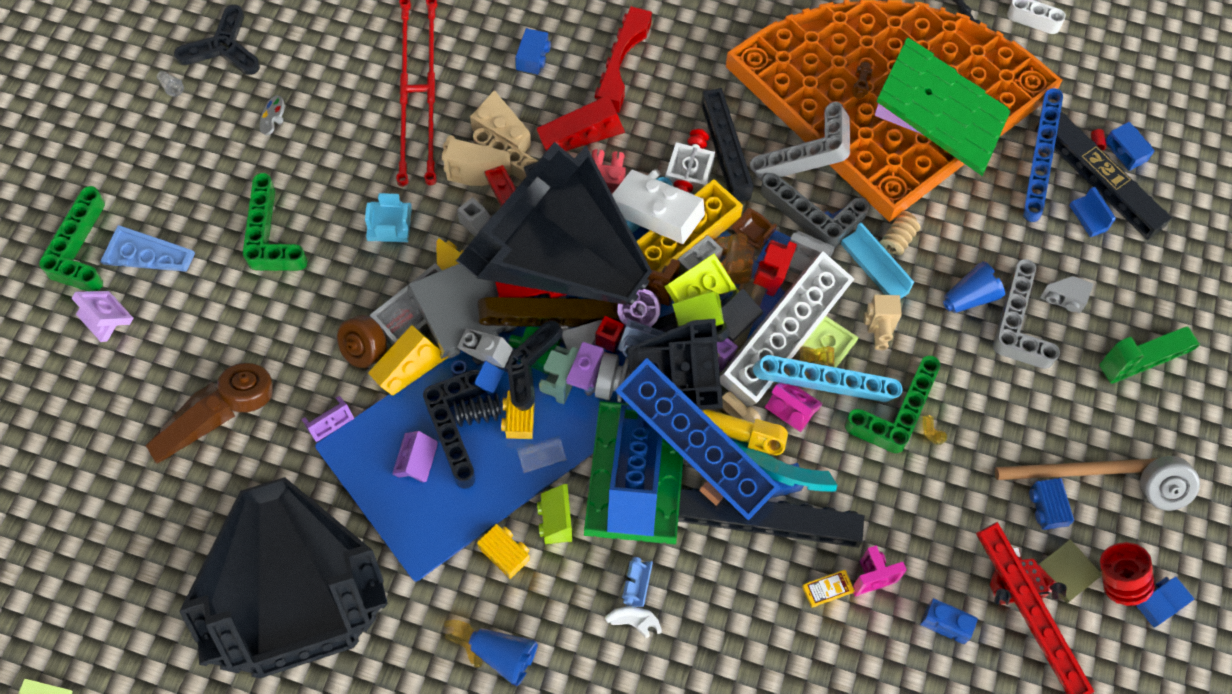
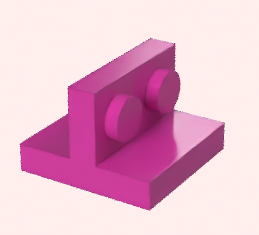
M779 383L774 387L773 395L765 408L799 432H802L813 414L820 409L823 403L798 386Z
M877 545L868 548L860 560L865 574L860 575L854 583V596L856 597L897 583L907 571L904 562L886 567L885 556L883 552H879Z

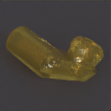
M933 416L922 417L924 436L936 445L946 442L947 434L934 428Z

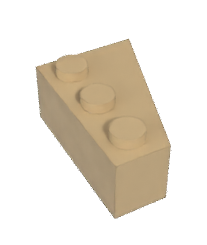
M495 90L470 116L472 131L475 132L479 128L488 129L523 152H526L531 147L529 130Z

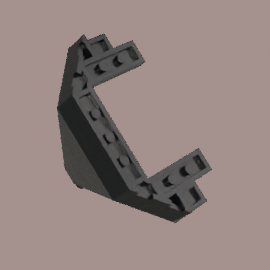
M556 142L550 146L496 214L488 220L456 260L477 279L623 305L629 304L630 306L639 297L636 294L639 289L642 291L650 281L647 278L652 273L587 146L585 145L579 154L573 158Z
M286 477L239 492L179 612L194 641L198 644L199 665L207 666L208 664L220 666V670L233 673L245 671L251 673L252 677L261 679L354 648L359 642L358 638L362 632H367L376 620L378 611L381 608L384 609L388 603L383 586L384 580L373 550Z

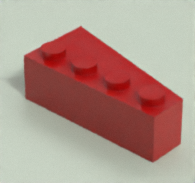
M609 95L536 128L546 151L554 142L565 151H569L625 133Z

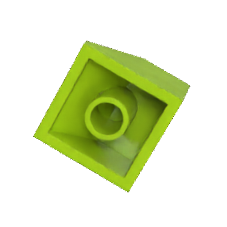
M562 484L542 493L541 502H537L538 515L543 516V523H539L540 537H544L545 544L572 542L568 484Z

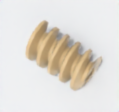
M902 211L896 217L894 223H892L887 233L879 242L889 254L903 255L904 250L908 248V244L912 242V238L916 236V232L921 228L916 217L908 211Z

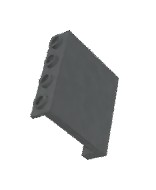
M460 264L408 285L407 294L410 300L414 298L442 351L441 359L447 356L448 358H453L460 353L461 350L457 346L466 328L499 336L498 334L504 331L510 333L517 329V326H485L479 323L477 302L485 297H499L496 283L494 281L477 279Z

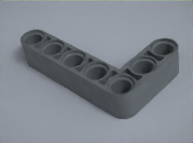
M769 173L763 177L760 192L766 200L812 237L834 247H837L866 218L869 203L864 198L853 199L832 219L778 175Z

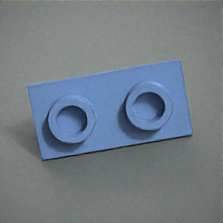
M633 557L632 561H629L627 577L631 578V581H626L622 594L623 603L626 606L644 607L652 561L641 562V559L638 557Z

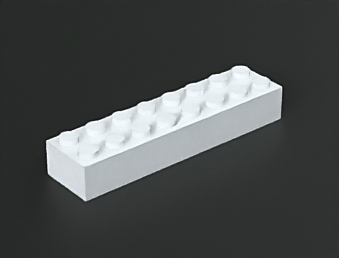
M822 251L818 254L720 373V384L729 392L731 391L746 407L756 404L773 381L757 378L753 372L754 364L767 355L792 359L853 282L854 278ZM763 363V368L769 372L768 365Z

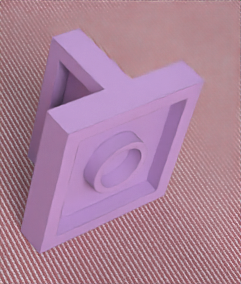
M109 291L75 292L72 297L73 301L80 307L76 315L100 342H107L117 325H130L133 317Z

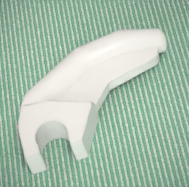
M626 606L616 608L605 616L607 623L610 622L611 625L630 624L645 638L649 637V627H654L657 634L662 633L658 619L651 611Z

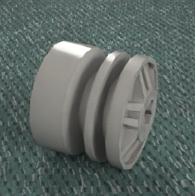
M604 352L598 373L595 397L610 400L613 391L630 376L628 357L623 366H620L619 355ZM617 393V401L621 403L622 397Z

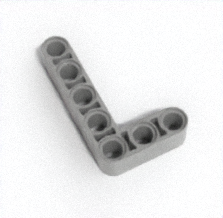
M839 102L830 103L825 109V138L758 155L750 161L749 166L759 180L763 181V177L769 173L783 177L844 161L850 154L849 115Z
M1023 259L1018 262L1011 275L993 348L999 355L1047 369L1054 364L1060 355L1058 346L1051 342L1020 333L1036 272L1035 264L1029 259Z

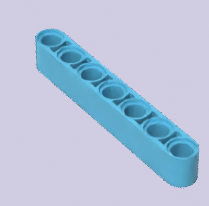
M772 355L764 356L753 366L755 376L762 380L874 401L888 402L899 397L902 393V385L896 379ZM763 363L768 365L769 372L763 368ZM784 367L789 370L790 376L784 372ZM805 371L809 373L810 379L806 378ZM825 375L830 378L831 383L826 381ZM846 379L850 381L851 387L846 384ZM866 383L870 385L871 391L867 389ZM886 387L890 389L891 394L887 392Z

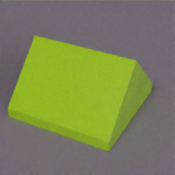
M715 291L672 304L679 327L690 321L715 319L716 326L724 324L720 296Z

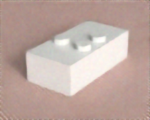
M635 170L629 172L612 194L625 220L681 244H684L705 215L703 198Z

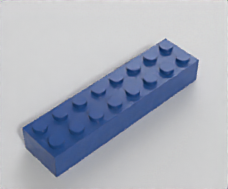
M648 358L615 390L747 520L780 488L761 467Z

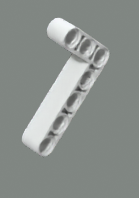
M1012 0L1007 11V16L1010 20L1049 34H1056L1060 30L1066 16L1062 10L1035 0Z

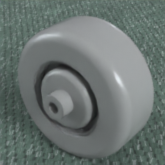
M1164 456L1152 461L1144 469L1140 478V487L1147 500L1154 507L1172 511L1187 506L1195 499L1199 492L1200 479L1197 472L1185 459L1177 456Z

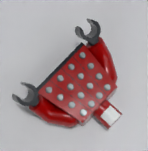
M1013 548L1042 600L1049 595V592H1052L1051 597L1054 600L1058 599V593L1066 597L1067 587L1065 584L1056 582L1040 565H1037L1034 559L1022 560L1019 548ZM995 570L989 584L995 596L994 603L1006 605L1015 603L997 570Z

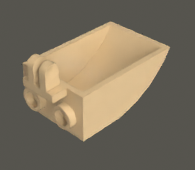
M452 135L448 136L443 144L442 160L444 161V172H446L447 180L470 186L489 185L484 172L501 165L505 167L509 176L512 174L510 152L457 140Z

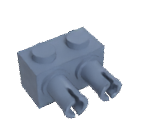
M628 319L619 341L618 350H621L624 356L627 357L628 348L666 332Z

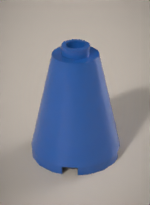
M987 262L978 263L944 295L943 305L947 311L958 313L1000 300L1005 296V290L1000 278L996 279L992 273L995 271Z
M482 628L478 632L474 631L469 640L471 651L515 686H518L527 674L525 670L528 665L531 666L538 647L537 642L532 639Z

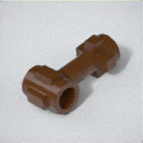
M868 62L860 63V66L857 68L856 73L860 74L859 80L854 83L852 90L854 97L857 99L864 98L869 90L867 76H871L873 69H871L872 66Z

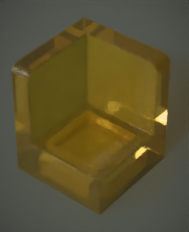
M826 346L817 349L801 347L800 361L834 367V347Z

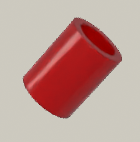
M1097 129L1090 133L1091 140L1104 151L1107 148L1104 130Z

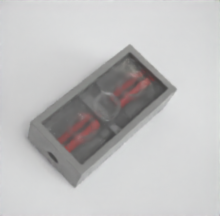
M435 263L411 283L442 270ZM408 285L370 314V317L382 328L386 341L391 346L411 325L423 334L430 329L414 298L410 300L407 294Z

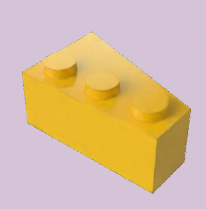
M411 325L368 374L380 387L394 396L446 360L448 356L441 359V349Z

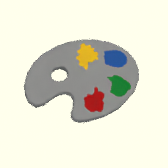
M276 95L272 97L262 112L259 126L261 133L268 136L273 133L275 129L274 122L279 125L283 122L282 115L285 105L281 96Z

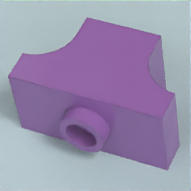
M582 342L566 379L567 384L588 390L589 387L594 388L604 353L603 348Z

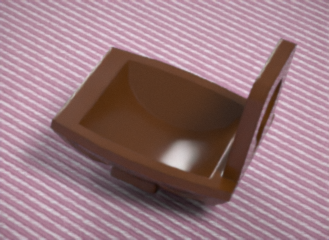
M748 208L732 226V229L747 243L760 249L776 231L777 224L774 223L772 225L760 213Z

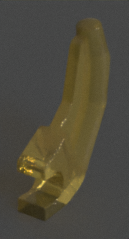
M444 621L445 628H454L451 634H445L446 640L464 647L470 663L474 667L480 668L483 660L471 651V645L469 644L474 629L469 623L463 621Z

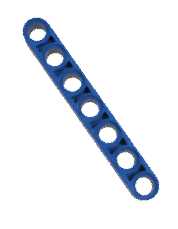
M1056 88L1046 91L1042 103L1023 216L1029 222H1036L1041 218L1045 205L1063 101V93ZM1050 99H1053V100H1056L1057 102L1052 103V102H1050L1049 100H1050ZM1046 117H1051L1054 120L1049 121ZM1042 135H1048L1051 138L1046 139L1043 138ZM1039 153H1045L1047 156L1042 157ZM1042 171L1044 175H1038L1035 172ZM1038 189L1041 193L1036 194L1032 190ZM1029 208H1036L1038 212H1031Z

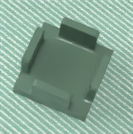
M556 346L555 350L550 352L544 365V371L549 372L546 381L540 380V392L555 397L558 403L565 404L573 386L567 384L566 379L579 349L572 347L571 350Z

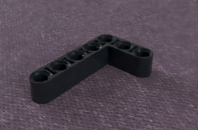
M471 370L428 386L423 392L426 408L455 482L464 489L473 486L476 480L475 473L449 407L454 406V401L457 405L462 398L465 402L469 400V397L473 399L485 392L480 387L471 385L475 381L479 370ZM452 389H460L457 393H450ZM433 396L439 397L436 401H430L429 399ZM440 415L447 416L443 420H437V417ZM447 434H454V437L451 439L444 438ZM455 453L462 454L458 459L452 458V455ZM463 472L470 473L469 477L464 479L459 476Z

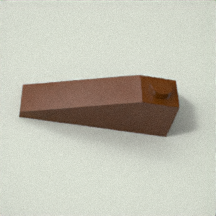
M212 382L194 393L145 446L158 464L229 421L235 415L230 410L229 405L222 400L218 393V388Z

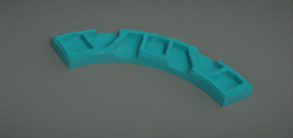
M732 439L773 480L790 486H794V484L808 486L807 490L834 492L837 489L838 485L829 471L796 467L779 461L764 452L747 448L748 443Z

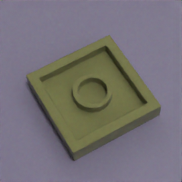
M1071 539L1038 564L1056 582L1066 585V597L1058 593L1066 603H1069L1102 576L1101 572Z

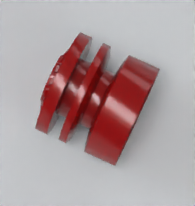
M1124 542L1109 546L1100 558L1102 580L1106 595L1117 604L1126 606L1138 605L1147 601L1152 596L1155 588L1151 555L1145 548L1134 543Z

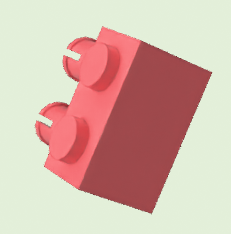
M594 149L592 157L611 194H613L626 177V167H623L625 155L619 152V158L617 159L618 151L612 153L611 166L603 165L605 152L600 149L598 156V149Z

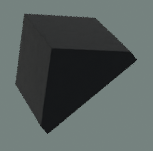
M743 288L732 291L721 301L723 320L727 323L730 331L728 338L733 342L763 314L762 309Z

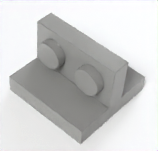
M797 231V233H793L790 239L797 246L788 270L800 275L812 259L822 251L831 258L835 247L801 231Z

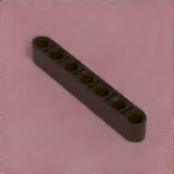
M485 297L477 302L479 323L485 326H542L545 322L552 320L556 321L561 327H579L603 320L605 316L622 323L617 313V303L595 299Z

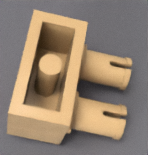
M874 295L871 303H868L867 312L864 313V325H867L868 333H874L876 350L888 349V341L893 338L892 333L902 315L900 295Z

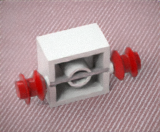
M700 128L691 130L690 137L687 140L689 145L676 142L665 175L666 178L671 180L673 187L693 195L708 184L714 163L715 152L705 150L707 147L706 142L709 140V135L705 130Z

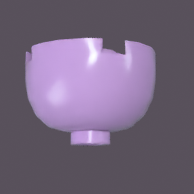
M646 288L642 291L639 289L636 293L639 297L631 306L629 304H618L617 313L620 321L625 325L627 320L630 319L651 327L660 316L661 305L658 297Z

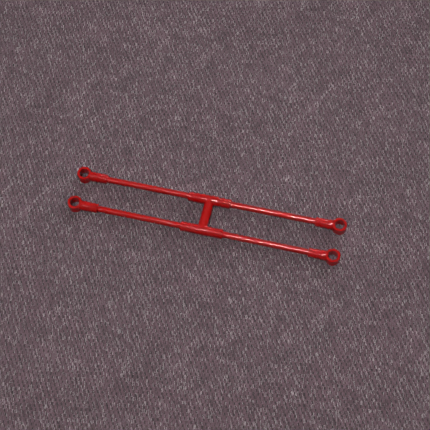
M399 0L403 28L402 73L400 74L401 144L399 173L396 175L397 184L401 187L407 186L409 183L407 163L405 161L408 93L427 92V103L429 104L427 172L424 178L425 183L432 186L437 183L435 161L433 160V106L435 103L434 19L435 9L438 4L437 0H426L429 19V72L427 73V84L408 85L407 21L409 20L411 2L410 0Z

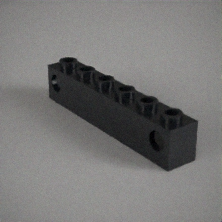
M718 88L703 91L701 107L727 190L738 201L750 200L754 186L723 90Z

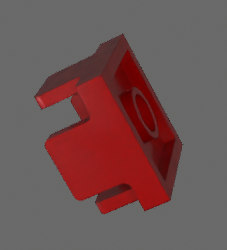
M770 240L765 249V258L763 261H760L753 281L754 284L766 288V294L774 297L781 286L797 244L789 241L787 245H784L774 240Z

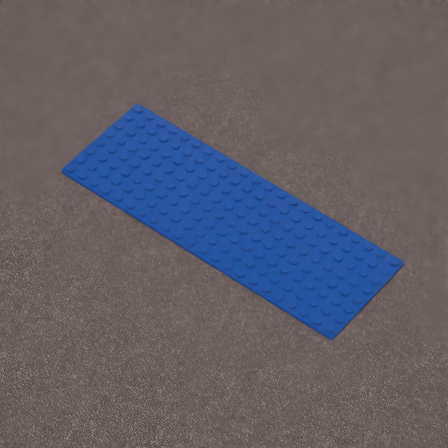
M640 226L632 234L637 241L650 230ZM725 230L714 241L723 248L721 265L735 287L739 289L743 278H754L759 264ZM729 252L733 254L732 267L728 265L727 258ZM780 287L774 297L765 292L760 305L763 314L753 323L747 340L785 294ZM731 292L719 294L720 300L722 301ZM565 295L566 299H577V296ZM673 300L670 306L660 304L659 318L675 312L672 305L674 304ZM517 326V329L510 333L504 331L498 335L509 343L511 334L523 337L528 326ZM618 347L615 353L603 348L606 353L619 355V365L623 366L627 357L624 356L621 350H618ZM461 350L457 356L447 358L394 396L389 394L353 420L319 441L315 448L411 579L417 582L590 457L594 452L600 401L620 403L617 401V392L613 391L610 400L595 397L596 384L594 388L589 387L588 390L572 386L565 404L556 402L555 397L540 392L539 382L541 379L546 381L548 375L532 368L535 393L533 439L506 438L505 431H501L502 418H506V411H503V398H507L508 390H510L508 372H504L494 394L490 396L494 400L495 393H498L501 411L498 421H495L490 416L489 423H486L482 417L480 424H477L475 419H473L472 425L469 426L466 420H464L463 427H460L456 420L454 406L449 407L475 473L476 480L473 486L464 489L455 482L423 397V392L428 386L453 377L451 365L454 361H464L467 371L477 369L478 365L472 360V356ZM452 389L450 393H457L460 389ZM483 394L480 395L483 401H485L486 397ZM433 396L429 400L436 401L439 397ZM477 397L473 398L475 403L477 402ZM622 398L621 403L626 404V401ZM440 415L437 417V420H443L447 416ZM420 431L438 441L426 482H420L411 476L399 478L392 474L405 433ZM447 434L444 438L451 439L454 437V434ZM455 453L452 455V458L458 459L462 454ZM463 472L460 474L459 477L463 479L469 477L470 473Z

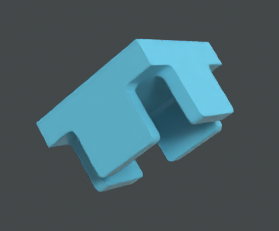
M379 193V202H370L366 205L367 241L408 242L412 204L402 203L399 194Z

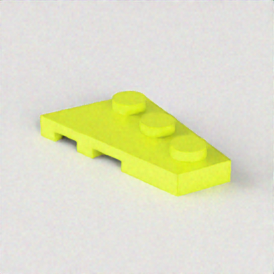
M712 254L664 286L674 303L712 291L724 294L737 290L715 254Z

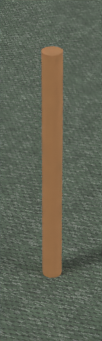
M1158 458L996 467L995 478L996 480L1140 473L1152 461Z

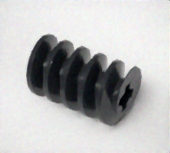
M495 393L494 400L487 394L485 401H483L481 396H478L476 403L472 397H469L468 404L464 402L463 398L460 399L458 406L454 401L456 420L460 427H463L464 420H466L469 426L472 425L473 419H475L477 424H480L482 417L486 423H489L490 416L495 421H498L499 414H501L498 393Z

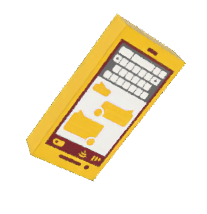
M846 570L803 584L802 586L811 608L852 594L855 591Z

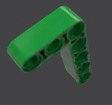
M259 173L252 181L243 246L245 261L250 269L257 271H300L308 263L301 246L296 244H269L275 187L268 174Z
M94 186L85 187L79 193L39 262V266L49 279L85 291H99L103 287V280L95 268L73 261L105 206L104 199Z
M1188 326L1139 346L1136 345L1132 337H1128L1118 342L1099 366L1110 384H1113L1185 355L1198 348L1201 344Z
M931 355L925 356L921 360L894 423L862 409H854L849 413L845 422L847 432L891 453L902 452L911 437L938 374L940 361ZM925 366L931 368L932 371L925 369ZM917 384L923 385L924 389L919 388ZM909 402H914L917 406L914 407ZM852 419L860 421L861 424L857 425L853 423ZM901 419L907 420L910 425L902 423ZM872 429L880 430L881 434L875 433ZM893 438H899L902 443H896Z

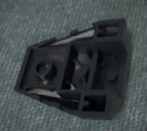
M715 319L693 320L628 348L630 375L648 358L700 410L723 408Z

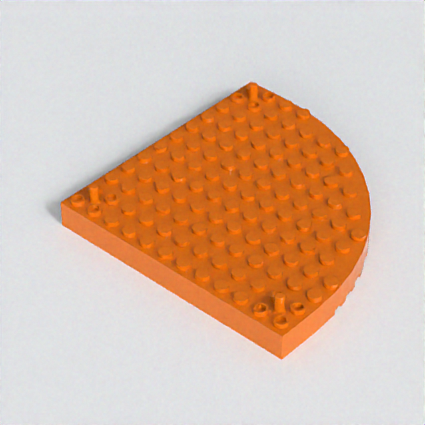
M844 0L843 3L833 4V2L820 4L818 8L811 10L809 8L803 9L801 13L796 15L790 14L780 22L775 21L730 50L726 60V68L805 143L825 138V109L830 103L839 102L850 118V154L844 161L830 164V166L889 222L964 165L963 162L926 136L875 116L878 96L907 37L934 53L936 58L954 68L958 74L984 89L986 94L1008 107L1010 114L1000 137L1040 107L1046 91L1051 88L1058 89L1063 81L1017 42L1007 40L1003 37L1004 34L999 31L994 32L986 28V24L982 22L978 24L971 21L969 16L958 12L956 14L945 11L946 8L943 7L936 9L929 7V4L915 1L912 4L904 3L902 0H860L854 2ZM868 62L872 66L871 69H873L871 76H867L869 90L864 98L857 99L852 92L854 83L859 80L860 74L856 73L857 68L860 66V63Z

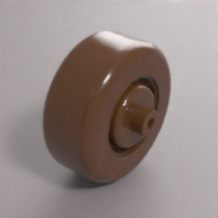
M357 315L342 322L338 328V347L343 357L351 365L357 368H367L376 364L385 355L387 348L386 337L380 325L373 318L367 315Z
M253 363L233 365L224 370L217 381L220 397L229 405L230 410L235 412L258 410L269 402L273 393L269 372L262 366Z

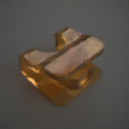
M734 234L728 237L713 239L723 248L722 256H726V258L720 263L732 282L735 284L749 283L752 276L755 250L752 246H747V235Z

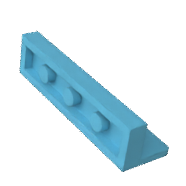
M860 222L857 225L856 231L841 241V245L885 295H900V299L909 294L914 281Z

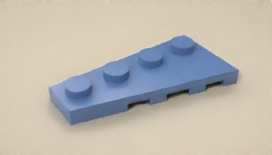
M118 225L100 262L103 265L187 272L195 252Z

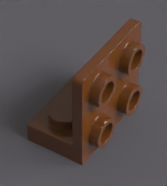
M671 259L669 265L664 266L662 273L652 270V273L647 278L650 282L645 288L652 291L658 297L660 304L670 306L673 300L664 286L679 277L680 261Z

